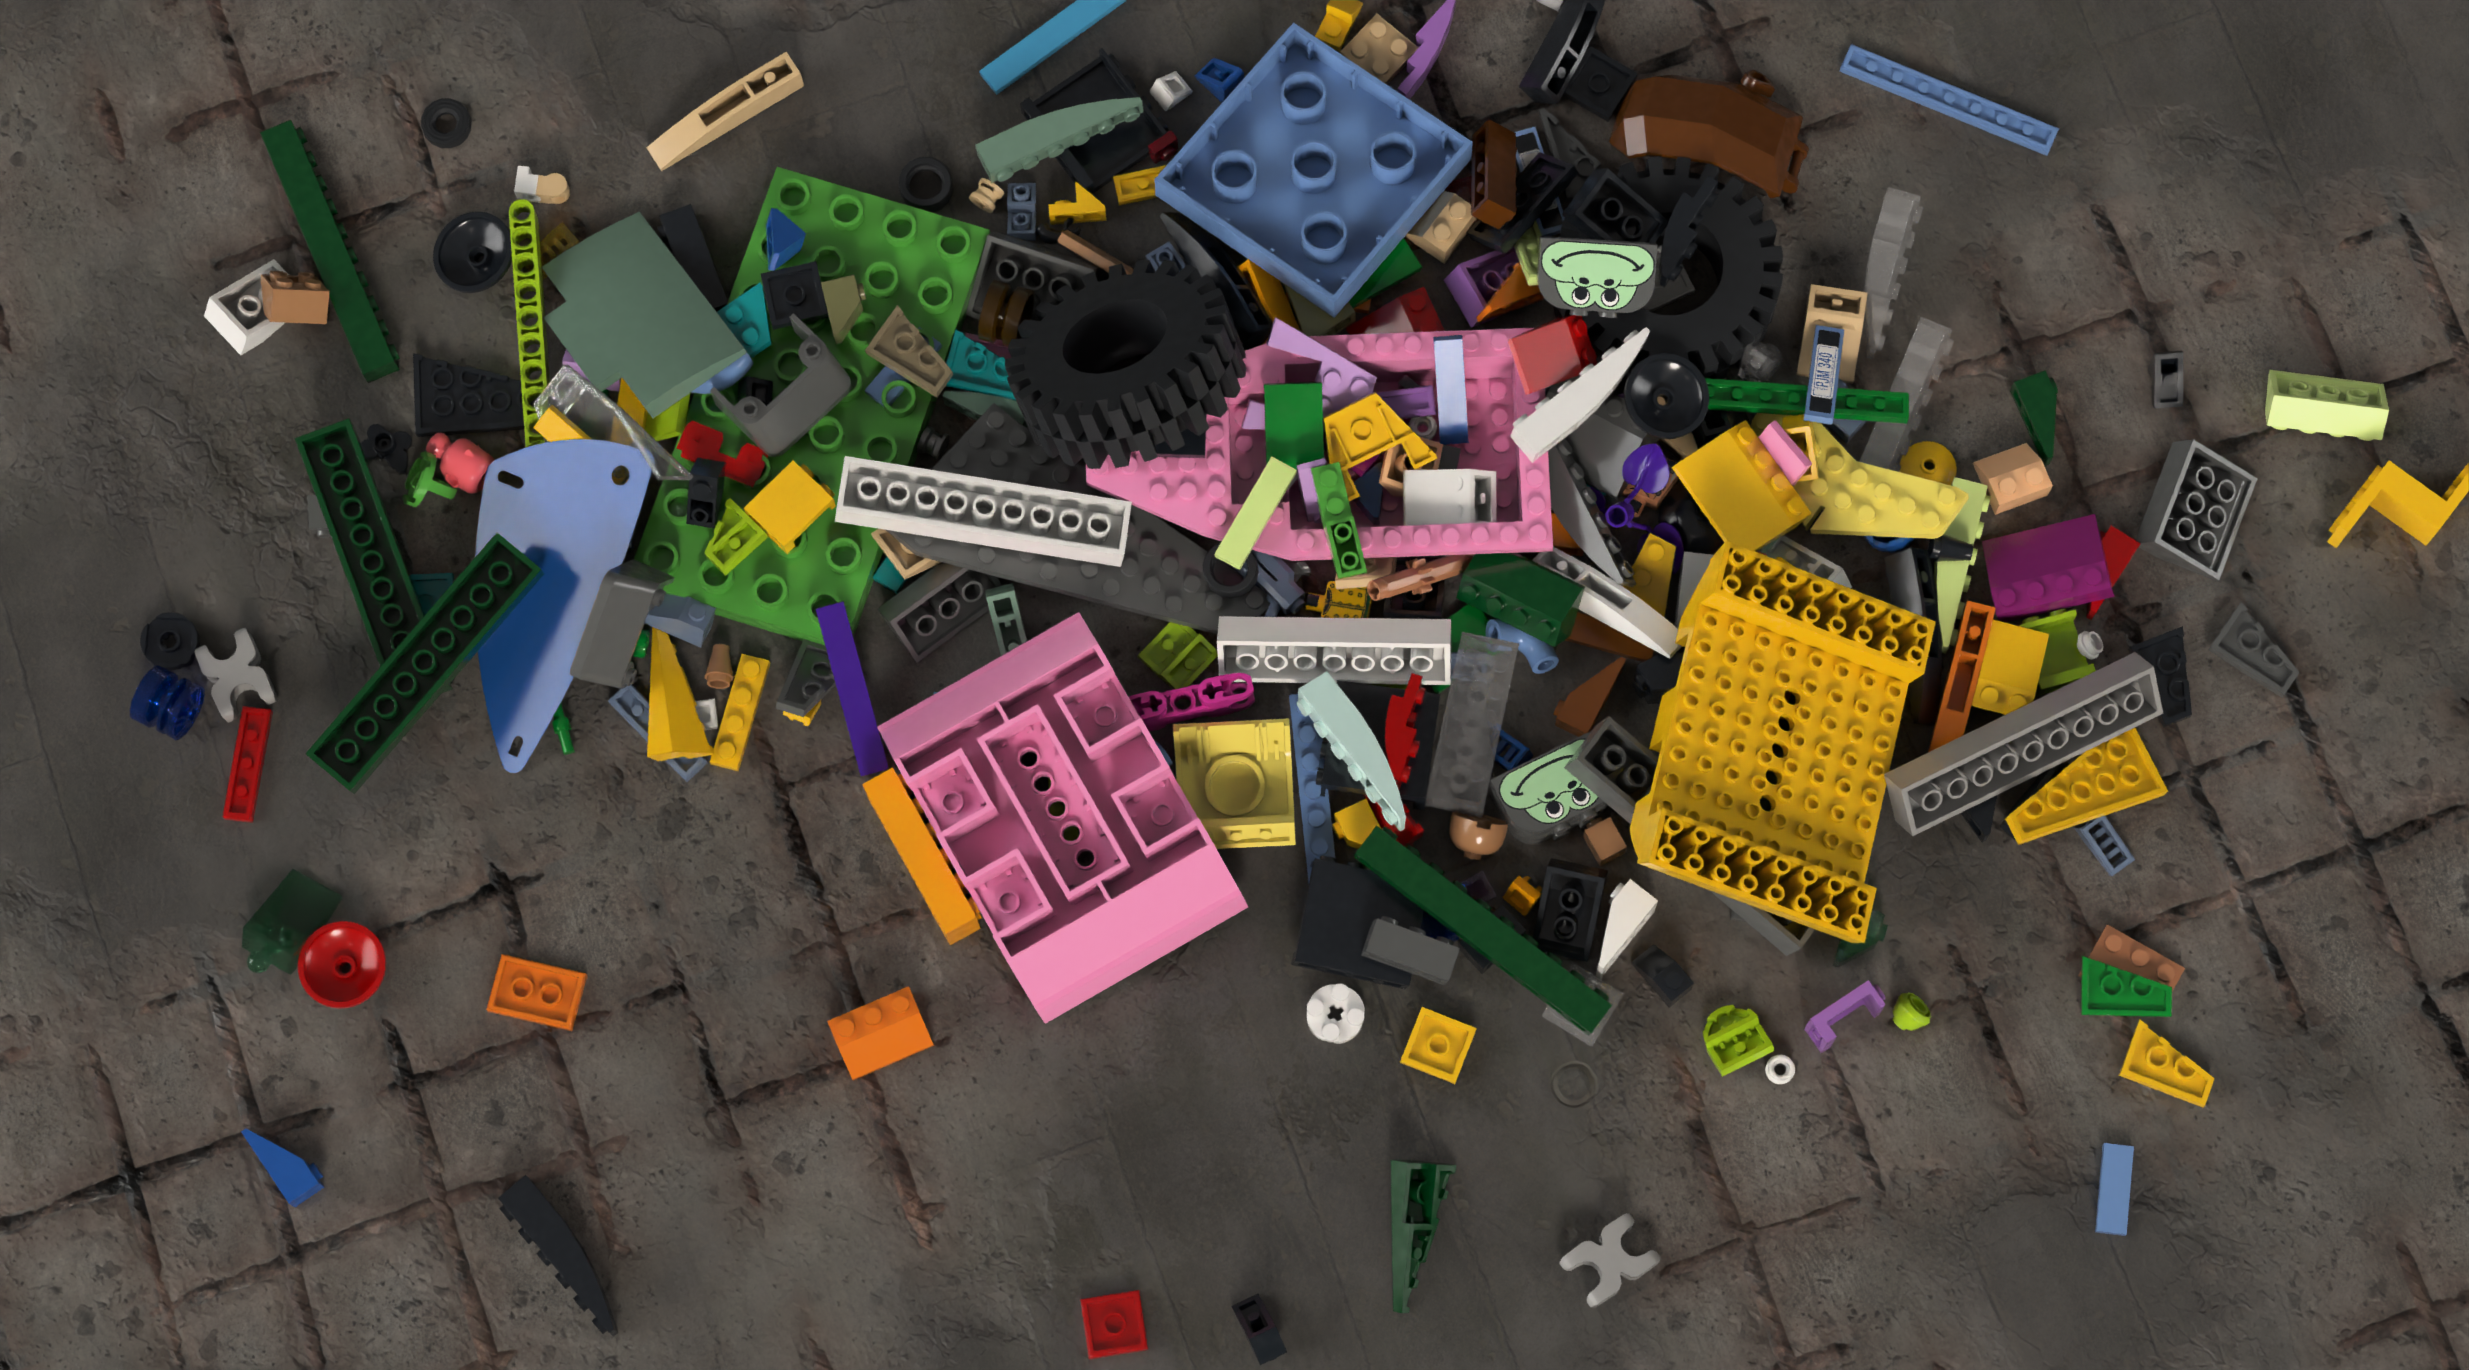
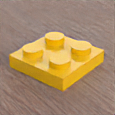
M1422 1007L1400 1063L1455 1084L1477 1028Z

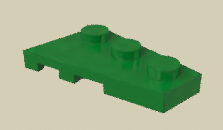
M2082 956L2081 1015L2172 1017V987Z

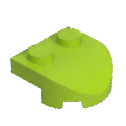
M1727 1005L1718 1008L1708 1016L1707 1024L1703 1031V1038L1707 1053L1722 1077L1775 1051L1773 1043L1759 1023L1757 1014L1751 1009L1744 1010L1735 1008L1734 1005Z

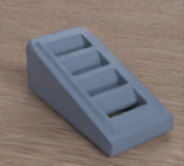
M2106 816L2078 824L2074 827L2080 838L2110 876L2115 875L2135 860ZM2098 823L2101 827L2090 834L2088 830ZM2106 833L2108 837L2097 844L2095 840ZM2114 843V848L2105 854L2102 852L2104 848ZM2121 852L2123 856L2110 864L2108 860Z

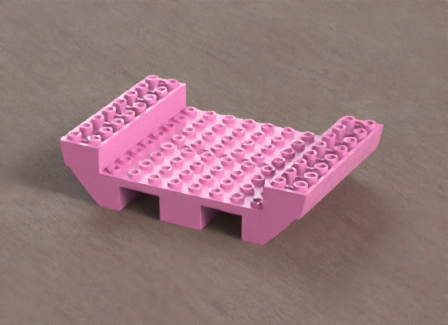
M1079 612L877 726L893 760L920 803L948 858L993 933V938L1045 1024L1248 908L1244 897L1214 843L1191 807L1143 720L1138 715L1101 647ZM1027 752H1033L1037 755L1036 763L1030 767L1024 766L1021 762L1022 756ZM1040 777L1050 778L1051 786L1048 790L1038 791L1035 784ZM1057 801L1064 803L1065 811L1062 815L1053 816L1050 814L1051 804ZM1070 826H1075L1080 831L1079 837L1074 841L1064 839V831ZM1084 851H1089L1094 855V860L1089 866H1081L1078 863V856Z

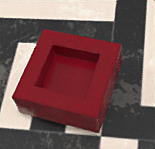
M1171 130L1148 145L1149 156L1155 164L1161 160H1169L1177 152L1178 139Z

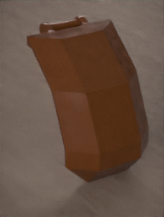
M1672 74L1635 81L1621 103L1609 139L1610 144L1629 159L1652 155L1673 159L1685 157L1690 158L1694 162L1714 164L1764 189L1769 198L1780 197L1782 190L1786 193H1795L1797 191L1800 168L1809 151L1808 146L1797 138L1803 121L1801 115L1737 83ZM1791 156H1792V160H1791V163H1790V166H1789V170L1787 171V168H1788V165H1789V162H1790V158H1791Z

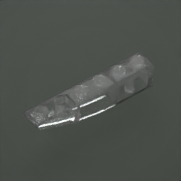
M1890 187L1887 188L1865 272L1864 292L1868 294L1864 315V333L1867 358L1870 359L1874 358L1876 350L1882 351L1886 335L1881 334L1883 325L1889 326L1894 309L1889 308L1891 299L1897 300L1901 286L1900 283L1896 282L1898 273L1904 274L1909 259L1903 257L1905 249L1912 248L1916 232L1911 231L1913 222L1919 223L1923 207L1918 206L1921 196Z

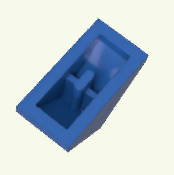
M1214 57L1194 76L1222 103L1244 79V72L1241 68Z
M771 208L766 223L768 270L771 271L776 270L799 253L806 236L802 229L777 208Z

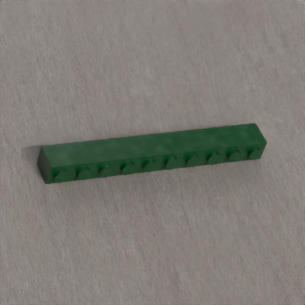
M288 120L260 132L324 285L330 291L329 297L364 378L370 383L398 371L399 368L396 360H399L400 356L394 343L389 345L385 336L390 335L389 330L383 319L378 321L375 312L379 311V307L374 296H368L365 287L369 286L363 271L358 272L355 267V263L359 262L353 247L347 248L344 239L349 238L342 222L337 224L334 218L338 211L332 198L327 200L324 191L328 190L322 175L317 176L314 171V167L318 166L312 151L306 152L303 144L308 141L302 128H296L292 120Z
M1378 826L1374 828L1355 853V859L1589 1036L1612 1006L1608 1002L1609 996L1596 987L1592 990L1585 985L1586 979L1573 969L1570 972L1561 966L1562 961L1549 951L1547 954L1543 953L1537 948L1539 943L1531 936L1524 934L1522 937L1513 930L1515 925L1504 916L1497 918L1490 912L1492 909L1490 905L1480 898H1477L1475 901L1467 895L1468 889L1460 882L1454 880L1451 883L1443 876L1445 872L1433 862H1430L1428 865L1419 858L1421 853L1409 844L1404 847L1396 841L1398 836L1385 826L1382 829Z

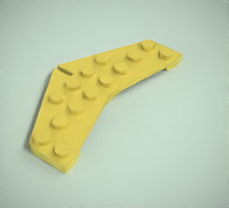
M1757 413L1752 420L1751 426L1759 437L1773 421L1776 420L1782 426V417L1793 415ZM1813 422L1819 478L1799 481L1793 486L1812 513L1802 522L1806 530L1809 529L1821 510H1824L1811 527L1810 531L1812 534L1935 539L1945 533L1969 499L1968 493L1955 486L1856 461L1821 423Z

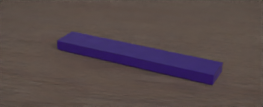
M844 601L815 608L860 775L865 776L889 769L877 728V722Z

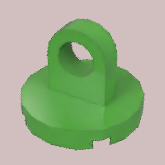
M426 451L422 452L421 457L423 459L418 458L415 460L407 476L405 489L409 491L408 496L405 494L402 496L404 504L417 507L427 491L454 499L458 488H453L447 482L433 477L437 461L436 455Z

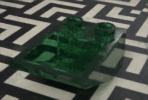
M292 869L243 927L242 948L251 952L247 957L248 968L254 973H263L272 964L291 975L298 967L299 954L307 939L317 929L327 924L342 900V896Z

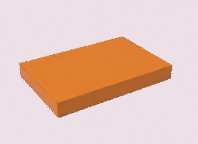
M502 954L486 1010L495 1014L572 1031L587 974Z

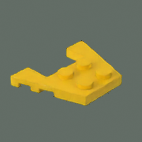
M1376 392L1323 417L1329 464L1340 463L1349 502L1360 497L1348 469L1401 443L1414 470L1437 459L1436 454Z

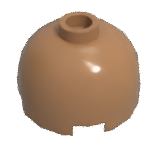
M1452 811L1449 834L1455 847L1465 851L1464 857L1481 860L1482 855L1493 854L1503 845L1508 824H1506L1505 820L1484 814L1483 816L1469 815V812Z

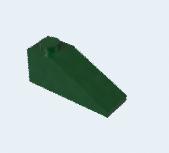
M2046 370L2015 381L2010 392L2044 466L2050 464L2054 454L2056 394L2058 389L2052 377L2049 378Z

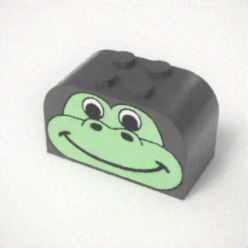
M1540 236L1537 268L1538 288L1551 305L1561 309H1569L1570 315L1588 316V311H1598L1599 317L1617 318V313L1637 311L1648 303L1654 292L1658 245L1646 242Z
M1591 731L1490 780L1488 793L1501 819L1505 820L1506 824H1508V832L1515 839L1526 844H1540L1552 838L1554 841H1558L1570 834L1568 830L1574 827L1585 828L1588 823L1595 820V817L1601 815L1609 807L1608 804L1564 768Z

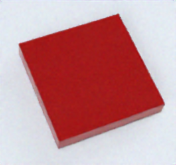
M1139 1290L1080 1299L1089 1359L1148 1350Z

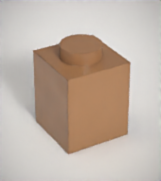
M1600 817L1586 825L1588 829L1584 830L1583 838L1599 866L1626 853L1627 846L1611 817L1605 820Z

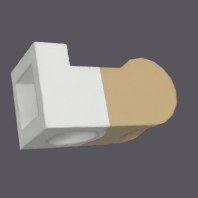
M518 166L514 193L518 200L525 199L529 202L561 204L569 198L570 188L565 177L561 174L533 175L529 167Z

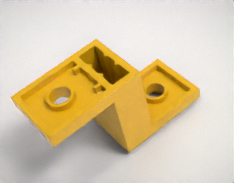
M2390 460L2383 468L2377 465L2328 531L2332 535L2327 542L2337 548L2370 505L2427 546L2468 493L2469 462L2442 497L2438 496Z

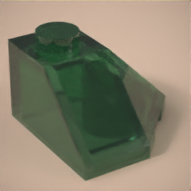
M1872 908L1865 943H1850L1840 939L1832 966L1840 967L1874 949L1878 941L1883 942L1888 925L1883 924L1885 915Z

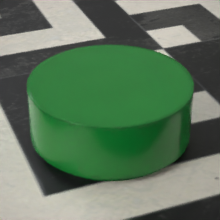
M642 629L633 657L643 659L646 657L650 639L649 630Z

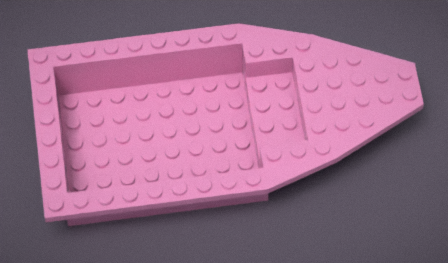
M1534 328L1309 336L1375 375L1377 379L1373 390L1376 393L1398 390V383L1405 375L1420 386L1432 385L1437 415L1431 416L1437 423V432L1431 440L1440 443L1433 337L1462 335L1469 443L1448 444L1447 446L1461 448L1457 469L1496 471L1497 522L1403 526V497L1392 496L1383 488L1380 525H1373L1353 500L1350 501L1349 504L1352 516H1354L1364 558L1553 551L1548 451L1532 463L1510 437L1514 428L1513 423L1524 414L1530 416L1536 411L1535 406L1545 398V388L1531 394H1525L1508 343V339ZM1266 344L1246 350V358L1243 359L1246 366V375L1244 378H1237L1241 387L1239 394L1236 398L1224 397L1228 410L1221 418L1207 414L1209 429L1206 430L1205 458L1157 457L1144 462L1140 452L1134 451L1131 452L1129 466L1115 468L1110 455H1107L1100 469H1090L1086 465L1087 486L1119 500L1131 501V505L1197 534L1222 541L1266 467L1265 430L1243 429L1241 427L1249 399L1265 403L1264 383L1314 382L1321 361L1273 348ZM1421 424L1417 429L1420 432H1426L1428 427ZM1360 476L1355 477L1352 481L1355 482ZM1297 478L1282 497L1252 550L1290 561L1331 560L1332 557L1323 524L1307 521Z

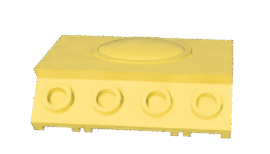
M1289 718L1173 724L1176 780L1216 849L1296 845Z

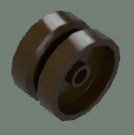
M993 280L987 291L978 326L979 340L996 343L1001 337L1003 346L1008 347L1011 339H1022L1018 327L1024 319L1031 320L1035 300L1034 290L1018 286L1012 293L1010 284Z

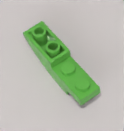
M1340 463L1311 468L1317 504L1338 579L1367 573Z

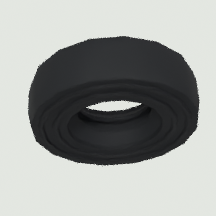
M441 98L432 102L425 108L421 116V128L425 138L432 145L440 148H454L461 145L471 132L472 120L467 108L459 101L451 98ZM444 114L453 115L457 119L456 127L448 133L440 132L436 128L438 118Z

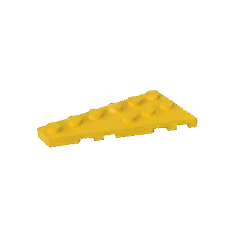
M2133 728L2084 752L2055 778L2051 779L2038 792L2010 813L2005 820L2019 845L2164 796L2168 790L2136 728Z

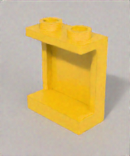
M793 460L744 507L745 513L786 554L795 547L794 541L828 508L832 510L836 507L833 499L835 496L834 492L826 484L822 483L819 485L812 478L815 475L806 465L802 464L799 466Z

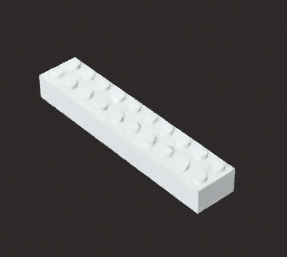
M845 456L835 522L1121 567L1125 554L1132 502Z

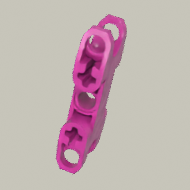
M1245 673L1211 677L1197 685L1165 692L1149 691L1129 696L1130 701L1149 732L1164 728L1167 724L1202 716L1218 717L1245 710L1255 702L1251 676ZM1237 679H1242V680H1244L1246 683H1233V682H1234L1235 680H1237ZM1235 690H1245V692L1241 694L1233 693ZM1248 698V700L1245 703H1236L1238 701ZM1180 699H1187L1191 702L1189 708L1185 710L1178 709L1175 705Z

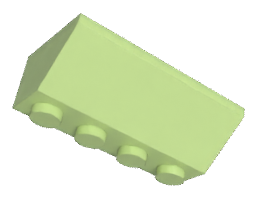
M2269 370L2265 407L2267 426H2272L2278 430H2286L2287 428L2298 429L2309 434L2316 432L2329 433L2334 437L2353 436L2364 441L2382 440L2389 413L2384 384Z

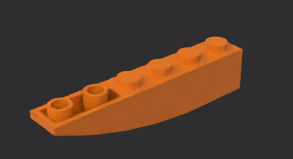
M1968 600L1964 606L1928 752L1964 735L1995 607Z

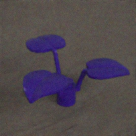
M1656 443L1646 444L1634 450L1623 464L1622 476L1624 481L1628 484L1636 485L1624 501L1605 508L1606 499L1599 490L1593 487L1590 488L1597 497L1596 504L1599 510L1605 514L1606 520L1611 526L1619 528L1627 525L1628 528L1634 527L1648 532L1638 540V555L1650 533L1676 546L1672 574H1675L1681 567L1684 555L1683 539L1679 531L1673 525L1666 522L1659 523L1652 529L1648 525L1632 521L1635 512L1630 502L1640 489L1647 493H1656L1667 485L1670 478V467L1661 447Z

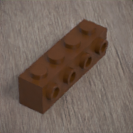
M1488 119L1472 135L1471 215L1483 223L1500 229L1507 221L1513 219L1517 211L1516 133Z

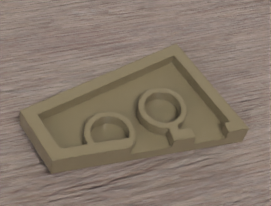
M898 305L865 349L867 355L935 397L939 396L953 376V371L921 336L914 324L910 323Z

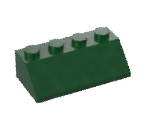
M1518 553L1475 554L1463 573L1456 598L1555 647L1571 636L1585 586Z

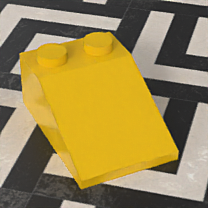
M1993 619L1971 706L2006 715L2033 702L2049 634Z

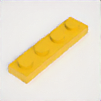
M741 654L713 748L714 755H711L710 758L711 765L739 771L771 664L769 660Z

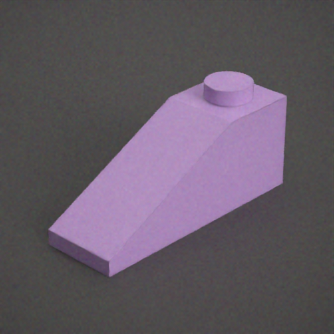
M1325 458L1297 465L1299 492L1308 522L1322 523L1310 470L1311 468L1326 465Z

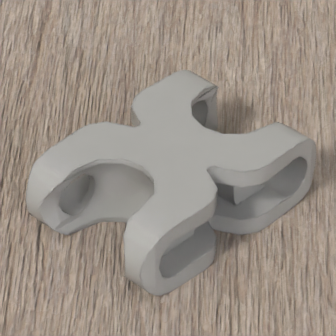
M245 627L234 633L237 648L234 655L229 659H216L205 645L196 648L194 651L202 673L209 681L214 683L211 695L221 716L227 723L238 718L236 700L244 691H257L260 698L267 705L278 700L270 676L258 666L261 662V654L252 635Z
M1630 1213L1620 1216L1603 1228L1599 1237L1600 1245L1592 1241H1584L1567 1253L1559 1263L1566 1271H1572L1581 1265L1592 1266L1598 1271L1600 1282L1587 1296V1303L1590 1308H1596L1618 1293L1622 1284L1620 1276L1628 1280H1637L1655 1267L1661 1260V1256L1654 1250H1650L1637 1257L1630 1256L1623 1250L1621 1238L1632 1228L1634 1223Z

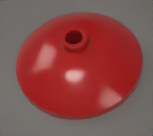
M348 921L333 922L317 929L304 943L298 958V975L303 988L315 1001L331 1008H350L365 1002L378 990L386 972V955L380 940L368 928ZM346 964H350V971L348 973H342V967Z

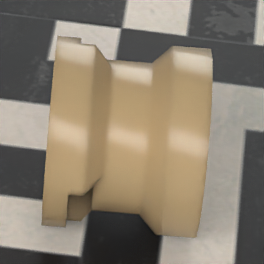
M981 178L978 182V189L970 194L969 199L980 209L992 213L996 208V201L1003 197L1004 191L995 183H991L990 180Z

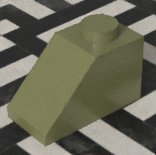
M855 275L821 282L836 344L843 342L863 311L861 301L866 300L863 283L857 284Z

